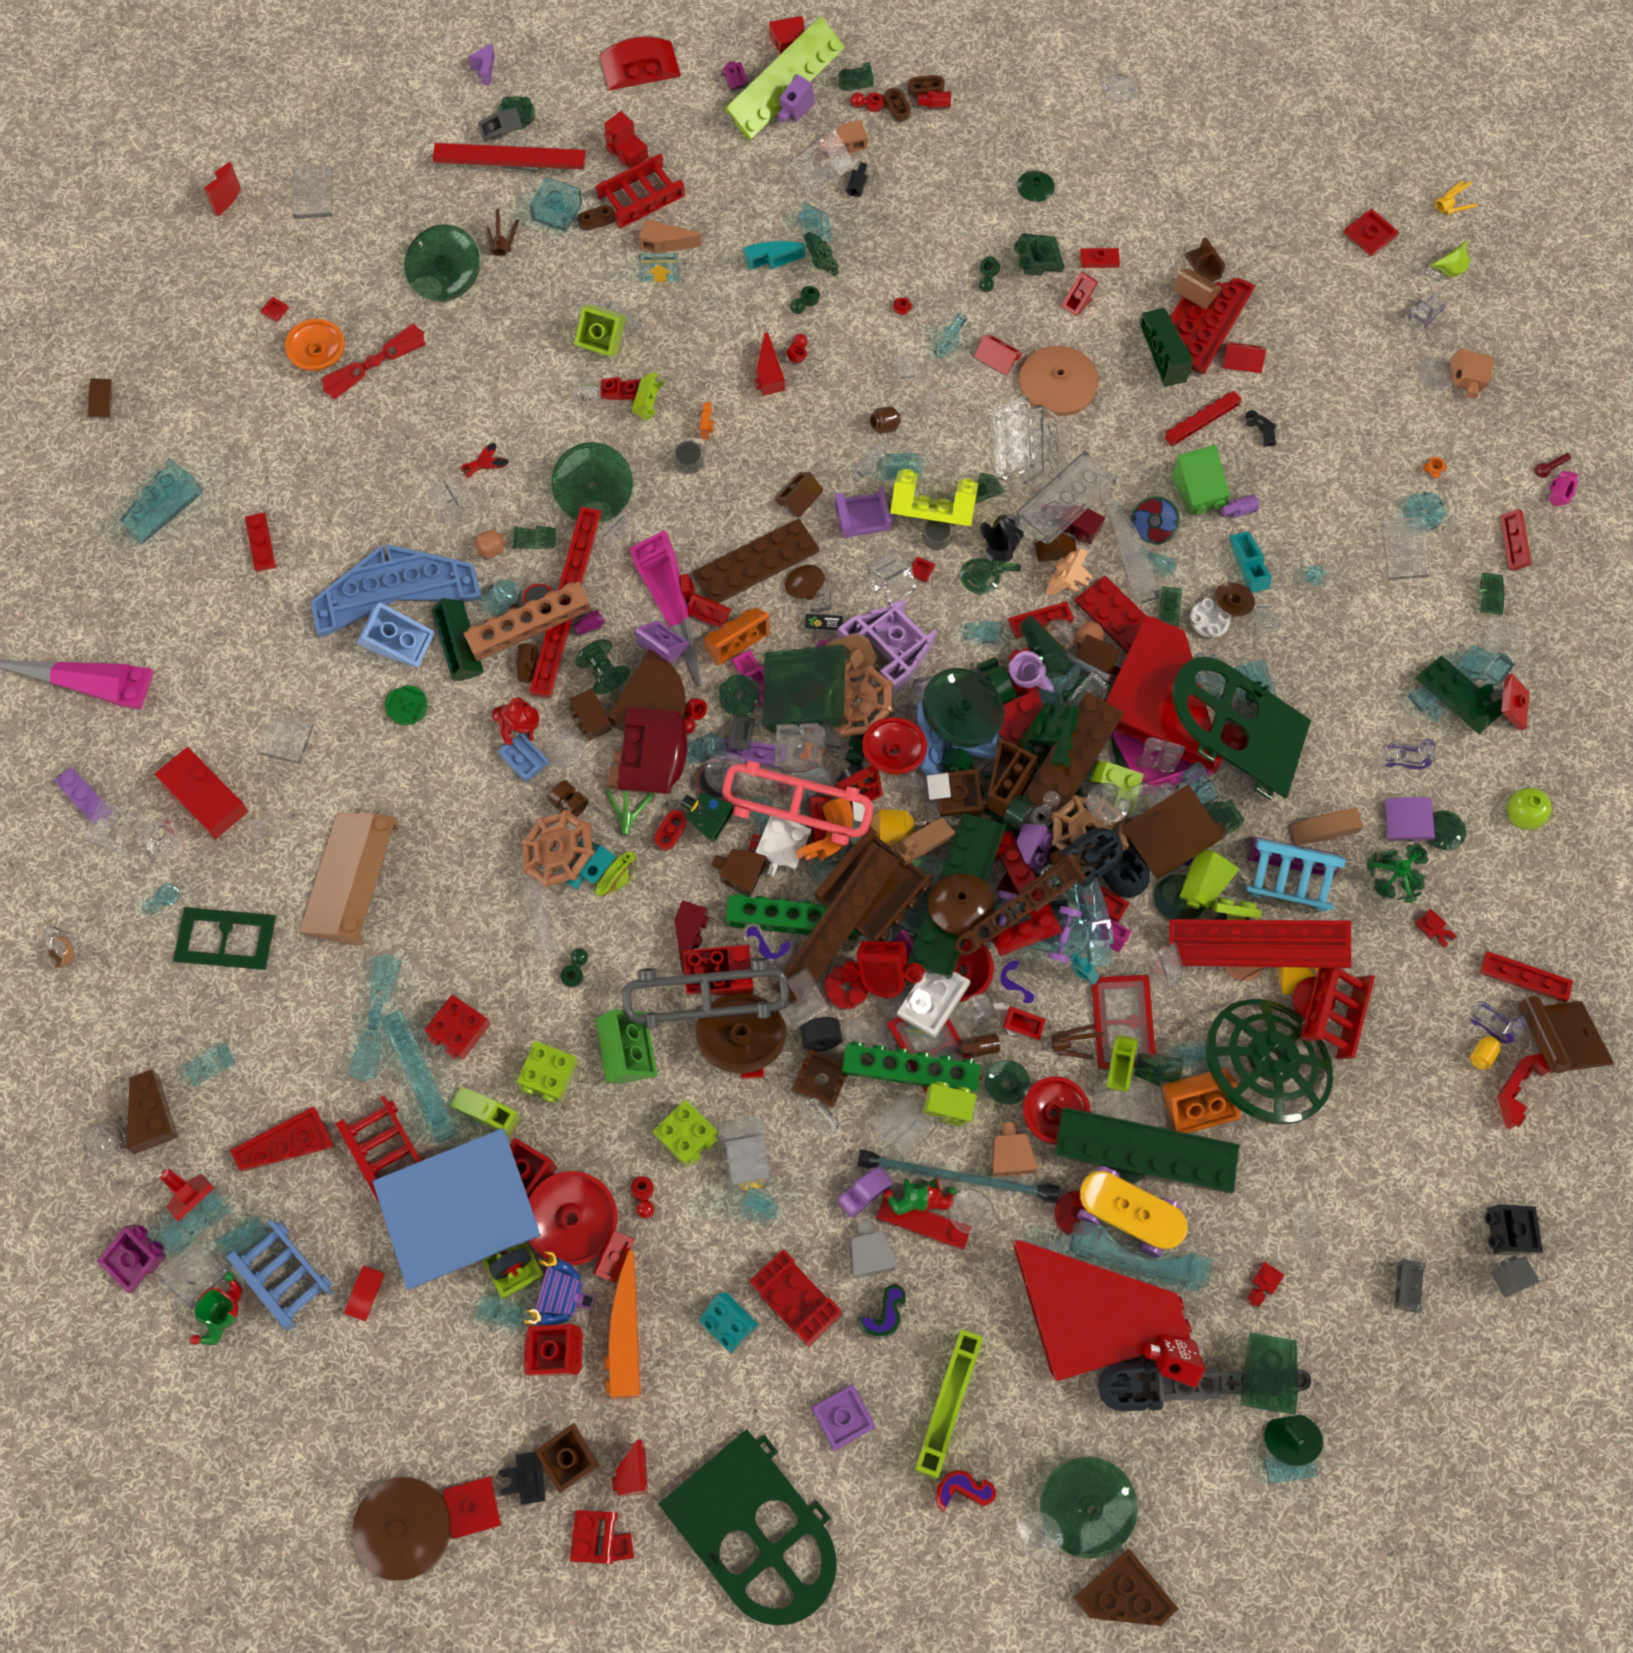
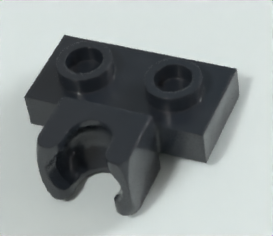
M535 1451L515 1455L517 1467L498 1471L500 1476L511 1478L510 1486L501 1489L500 1493L502 1496L520 1494L522 1506L546 1501L542 1463Z

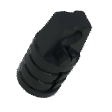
M860 162L857 171L852 170L846 187L848 195L854 197L862 196L868 179V175H865L868 164Z

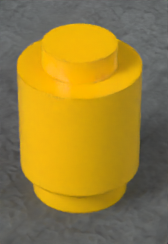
M1488 1035L1480 1039L1470 1055L1473 1066L1481 1070L1490 1069L1500 1052L1501 1043L1496 1038Z

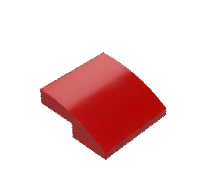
M231 162L226 163L215 171L217 179L204 187L212 210L217 216L221 215L233 203L241 189Z

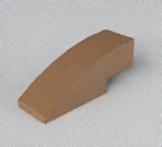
M1355 807L1316 816L1292 824L1289 827L1294 845H1304L1334 840L1338 836L1359 833L1363 828L1358 808Z

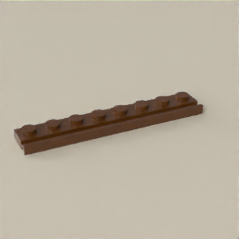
M875 843L869 848L784 972L788 979L789 1001L798 1007H801L901 862ZM778 980L773 989L780 993Z

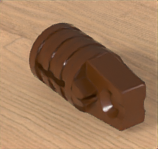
M522 643L518 645L517 679L524 683H529L533 680L537 647L533 644Z
M995 1033L968 1038L969 1044L958 1046L959 1054L971 1053L972 1058L987 1054H997L1001 1048L999 1037Z

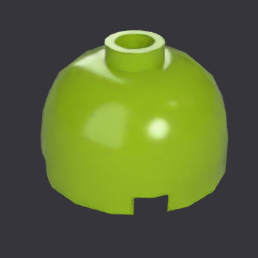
M1526 787L1519 789L1509 798L1506 810L1510 821L1516 827L1523 830H1534L1541 828L1549 820L1552 813V803L1542 790Z

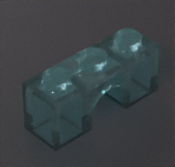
M213 1189L179 1222L175 1220L157 1237L171 1254L179 1258L197 1242L195 1238L204 1228L212 1224L216 1226L234 1209L218 1191Z

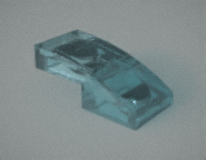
M1199 761L1182 773L1186 784L1191 786L1204 807L1219 797L1214 782L1209 779L1204 765Z
M226 1043L204 1052L205 1056L183 1065L193 1087L236 1063Z

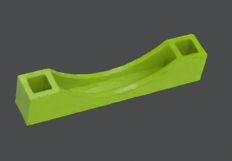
M963 1329L960 1330L914 1472L935 1480L939 1478L956 1419L984 1337Z

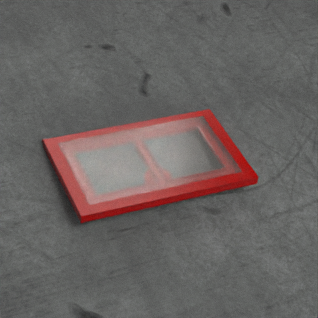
M1149 975L1099 977L1094 985L1091 984L1095 1032L1105 1033L1102 1037H1096L1098 1069H1109L1116 1035L1133 1037L1138 1040L1133 1068L1157 1067Z
M900 1017L886 1023L899 1048L908 1050V1054L917 1055V1052H927L934 1058L946 1055L953 1057L954 1061L962 1062V1059H972L969 1053L959 1054L958 1046L964 1044L949 1018L936 1038ZM908 1062L913 1073L916 1072V1065L913 1062ZM935 1065L928 1066L930 1075L937 1076L939 1074V1070ZM953 1068L950 1070V1075L953 1079H960L961 1073L958 1069ZM921 1086L925 1094H927L928 1087Z

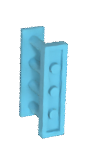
M1256 838L1255 847L1260 849L1259 853H1261L1254 884H1245V889L1249 892V895L1262 898V895L1312 905L1314 906L1313 909L1326 912L1327 909H1334V905L1331 902H1327L1334 870H1337V867L1344 868L1346 859L1343 856ZM1272 853L1281 854V858H1283L1275 890L1262 887L1269 856H1272ZM1294 857L1303 859L1302 862L1304 863L1297 894L1284 892L1291 860H1294ZM1316 862L1324 863V867H1326L1318 899L1305 897L1312 867Z

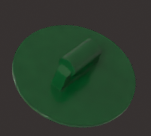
M1299 1414L1271 1419L1266 1426L1264 1434L1265 1444L1269 1452L1285 1464L1292 1466L1307 1465L1316 1460L1322 1451L1323 1437L1321 1431L1306 1416Z

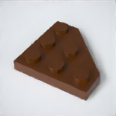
M1129 1548L1073 1597L1089 1618L1161 1626L1179 1610Z

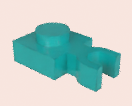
M1075 952L1070 959L1076 976L1094 985L1099 979L1095 966L1086 957L1082 959Z

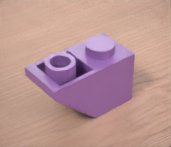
M1024 823L1016 843L1025 863L1036 874H1040L1052 846L1053 833L1045 825Z

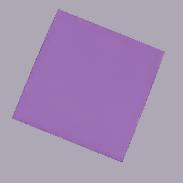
M1402 797L1385 799L1389 841L1412 839L1413 842L1435 839L1431 798Z

